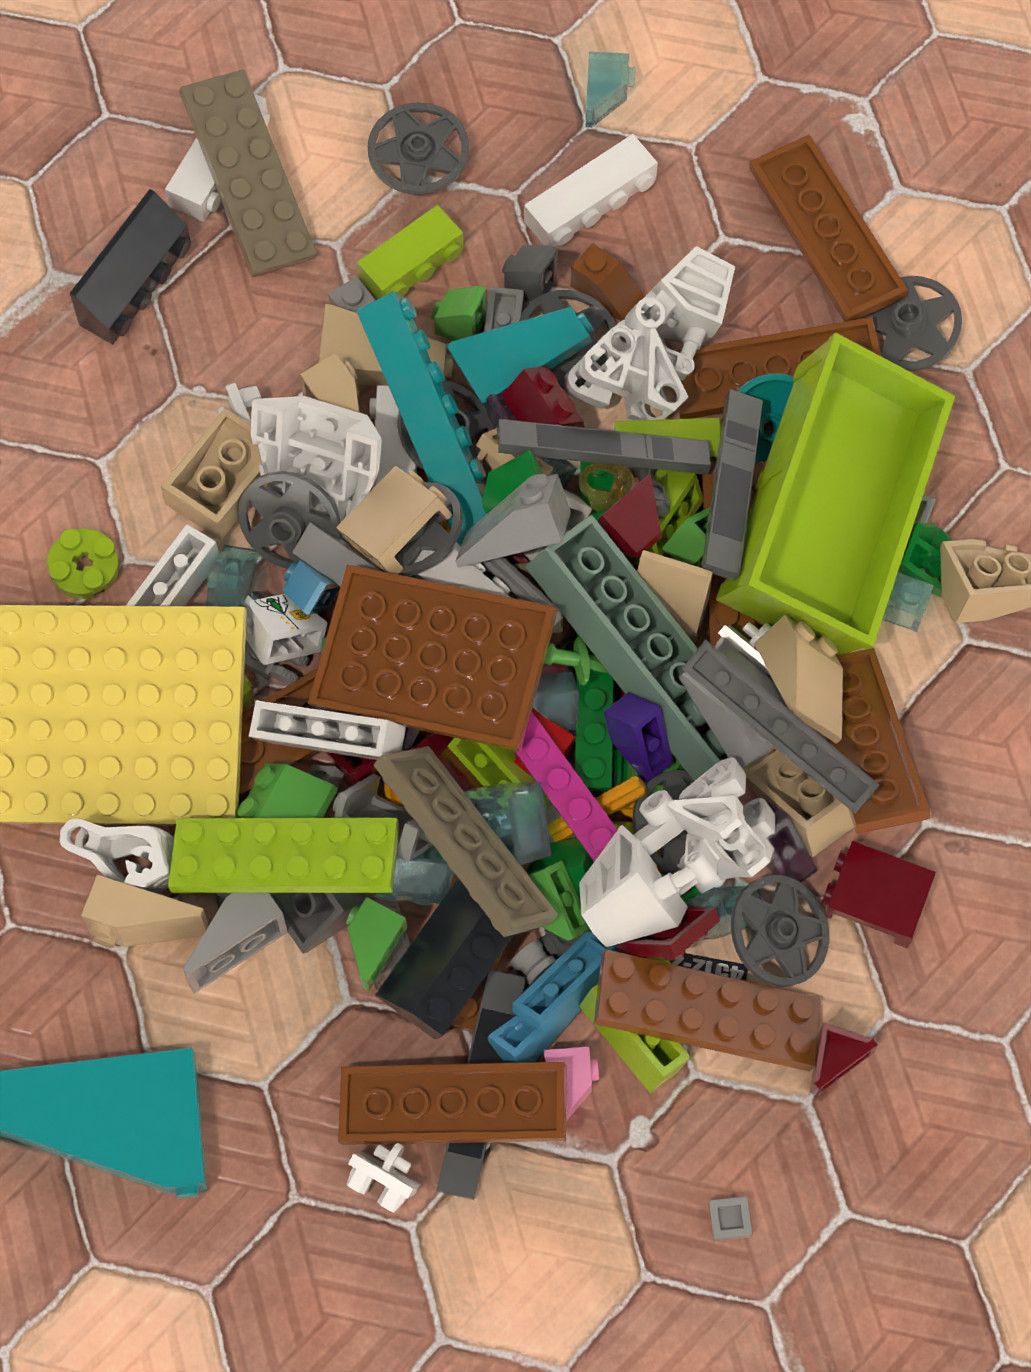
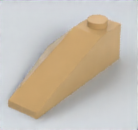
M977 539L942 542L940 546L942 598L955 623L987 621L1031 607V554L1018 552L1017 546L1005 545L1004 549L987 547L986 541Z

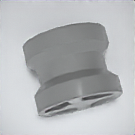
M536 939L526 945L512 959L511 965L515 970H521L525 974L526 982L531 986L556 959L554 956H548L543 951V944L539 939Z

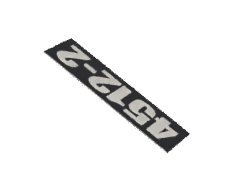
M687 953L678 959L670 960L671 964L744 981L747 979L748 969L741 963Z

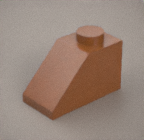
M594 243L571 266L570 286L598 300L620 322L625 320L628 312L645 297L622 264Z

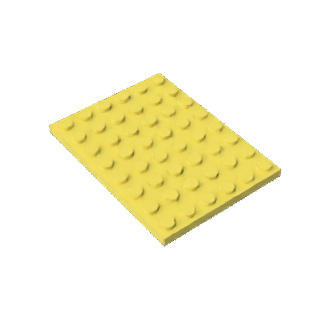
M0 605V823L65 824L68 820L78 818L96 825L176 826L177 819L237 818L247 609L245 607Z

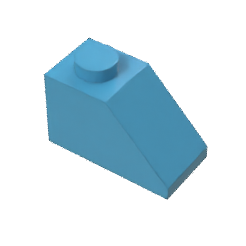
M299 560L298 563L293 562L286 571L284 580L287 583L282 591L304 613L312 615L328 610L340 586L303 560Z

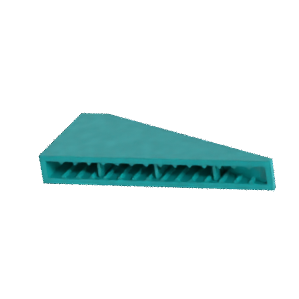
M193 1048L0 1071V1136L167 1194H176V1198L179 1199L199 1196V1191L208 1190L197 1061Z

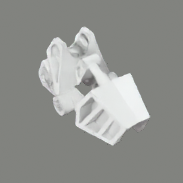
M696 246L652 291L628 312L625 320H622L610 329L566 374L564 380L567 394L577 400L602 409L609 405L613 392L625 398L626 416L628 419L664 420L688 398L681 381L694 370L693 357L696 350L700 349L702 343L712 338L722 325L735 266ZM660 337L683 342L684 346L681 353L664 347ZM620 338H625L627 342L624 343ZM605 354L609 359L602 366L598 365L596 361ZM582 376L586 382L579 388L575 382L577 378ZM663 386H670L675 390L677 394L675 403L667 402ZM645 403L655 409H661V415L655 418L649 416L644 408Z
M731 757L716 763L683 790L679 800H673L665 790L657 791L647 797L639 810L649 824L634 835L621 825L579 882L581 915L593 934L605 947L678 927L688 908L680 896L694 885L701 894H709L720 888L726 879L752 877L770 863L774 848L766 837L775 833V814L763 798L754 799L744 806L737 797L745 794L746 773L735 758ZM683 830H686L688 834L686 835L685 854L677 865L680 870L674 874L668 873L662 877L650 855L679 835Z

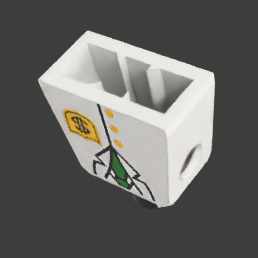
M254 591L246 597L244 601V606L247 609L246 640L263 665L321 652L322 637L324 638L327 622L320 616L304 613L286 594L265 597L261 592Z

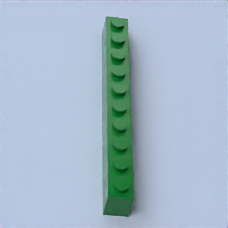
M580 461L579 498L592 508L589 516L592 514L596 520L616 503V465ZM586 645L587 650H588V654H589V655H594V653H593V652L590 650V648ZM590 670L589 680L585 685L580 684L576 674L575 772L593 797H598L612 789V741L609 737L603 712L613 705V678L609 673Z

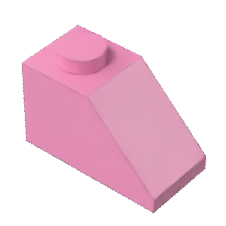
M589 1047L544 1050V1062H565L567 1064L566 1121L592 1092V1081L599 1080L597 1058H590Z

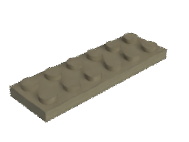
M245 70L181 86L180 96L251 277L315 259L317 252Z
M429 746L385 754L379 757L374 767L383 777L384 783L396 794L404 805L406 812L418 823L428 841L436 847L446 860L450 870L458 876L468 889L472 899L480 905L490 918L494 928L503 937L550 925L558 916L557 912Z

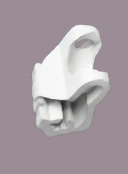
M78 818L68 820L60 829L61 846L72 853L91 860L105 877L153 893L164 892L163 890L169 888L168 882L174 837L168 832L150 826L105 828ZM82 827L76 835L74 845L71 842V833L76 828ZM136 855L153 862V865L150 869L126 860L129 874L125 878L115 860Z

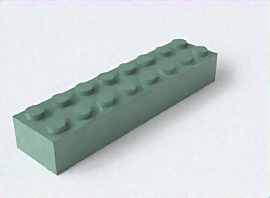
M591 514L565 533L561 543L549 545L525 567L552 602L560 609L563 616L624 693H633L660 706L670 751L695 781L716 763L729 758L679 679V676L685 673L682 667L698 648Z

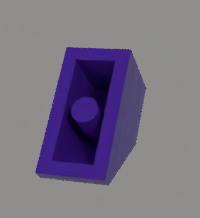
M628 692L603 712L610 740L643 781L648 783L673 763L660 706Z

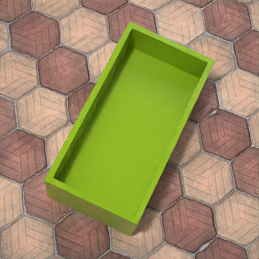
M835 332L829 337L828 341L797 365L792 379L794 384L766 465L759 474L755 486L756 493L747 517L740 575L735 581L726 578L725 582L720 586L716 600L763 624L768 623L770 626H773L784 615H787L797 623L804 621L817 637L825 636L832 641L838 649V653L835 655H842L858 649L874 647L955 395Z

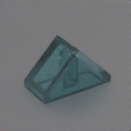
M573 673L541 674L532 707L545 718H548L576 736L579 688Z

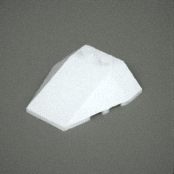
M307 396L264 398L252 401L251 438L253 445H258L262 461L258 465L260 475L287 471L313 480L331 497L342 522L368 495L380 468L382 438L368 415ZM274 481L268 483L267 486L283 496L292 485V482ZM312 493L311 509L330 517L324 504ZM341 534L340 539L347 543V540Z

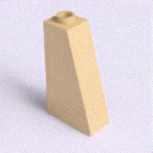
M325 304L319 362L336 353L343 363L348 361L354 368L358 377L355 380V384L388 386L358 314L334 305ZM428 338L430 349L427 352L431 361H435L439 365L444 380L445 378L452 379L453 358L447 357V344Z

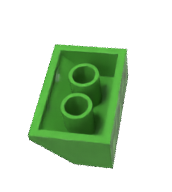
M265 763L264 767L257 773L254 781L255 784L247 799L239 806L237 818H323L338 788L329 782L288 764Z

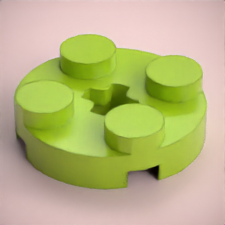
M87 528L63 531L60 538L50 548L47 557V567L51 580L61 593L75 599H89L95 597L94 594L101 592L103 589L105 591L109 589L116 581L120 568V562L113 541L103 533ZM82 557H88L89 561L93 564L91 567L85 566L83 571H79L75 561Z

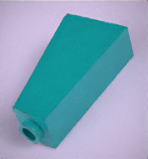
M568 307L459 339L446 346L478 398L488 410L503 400L501 395L523 369L548 366L551 370L593 343L588 333L594 329L583 312L576 315L572 307Z

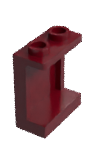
M852 841L848 852L840 850L833 869L840 873L836 885L828 883L821 901L822 904L828 906L825 916L831 919L832 915L835 914L896 937L894 944L908 949L936 872Z

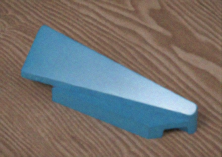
M592 931L585 932L512 1003V1010L516 1016L488 1036L489 1043L504 1063H535L540 1058L544 1050H547L581 1011L579 1005L589 991L598 984L601 955L605 950L618 952L616 945L605 947Z

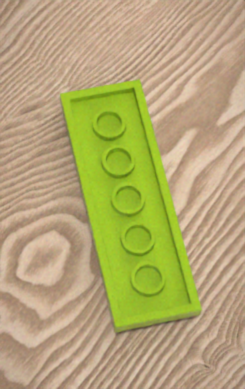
M397 818L177 819L168 887L171 893H393L399 822Z

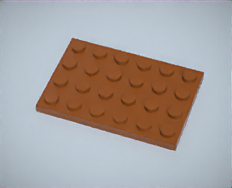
M347 564L308 704L320 709L389 720L408 728L521 752L558 610L550 605Z

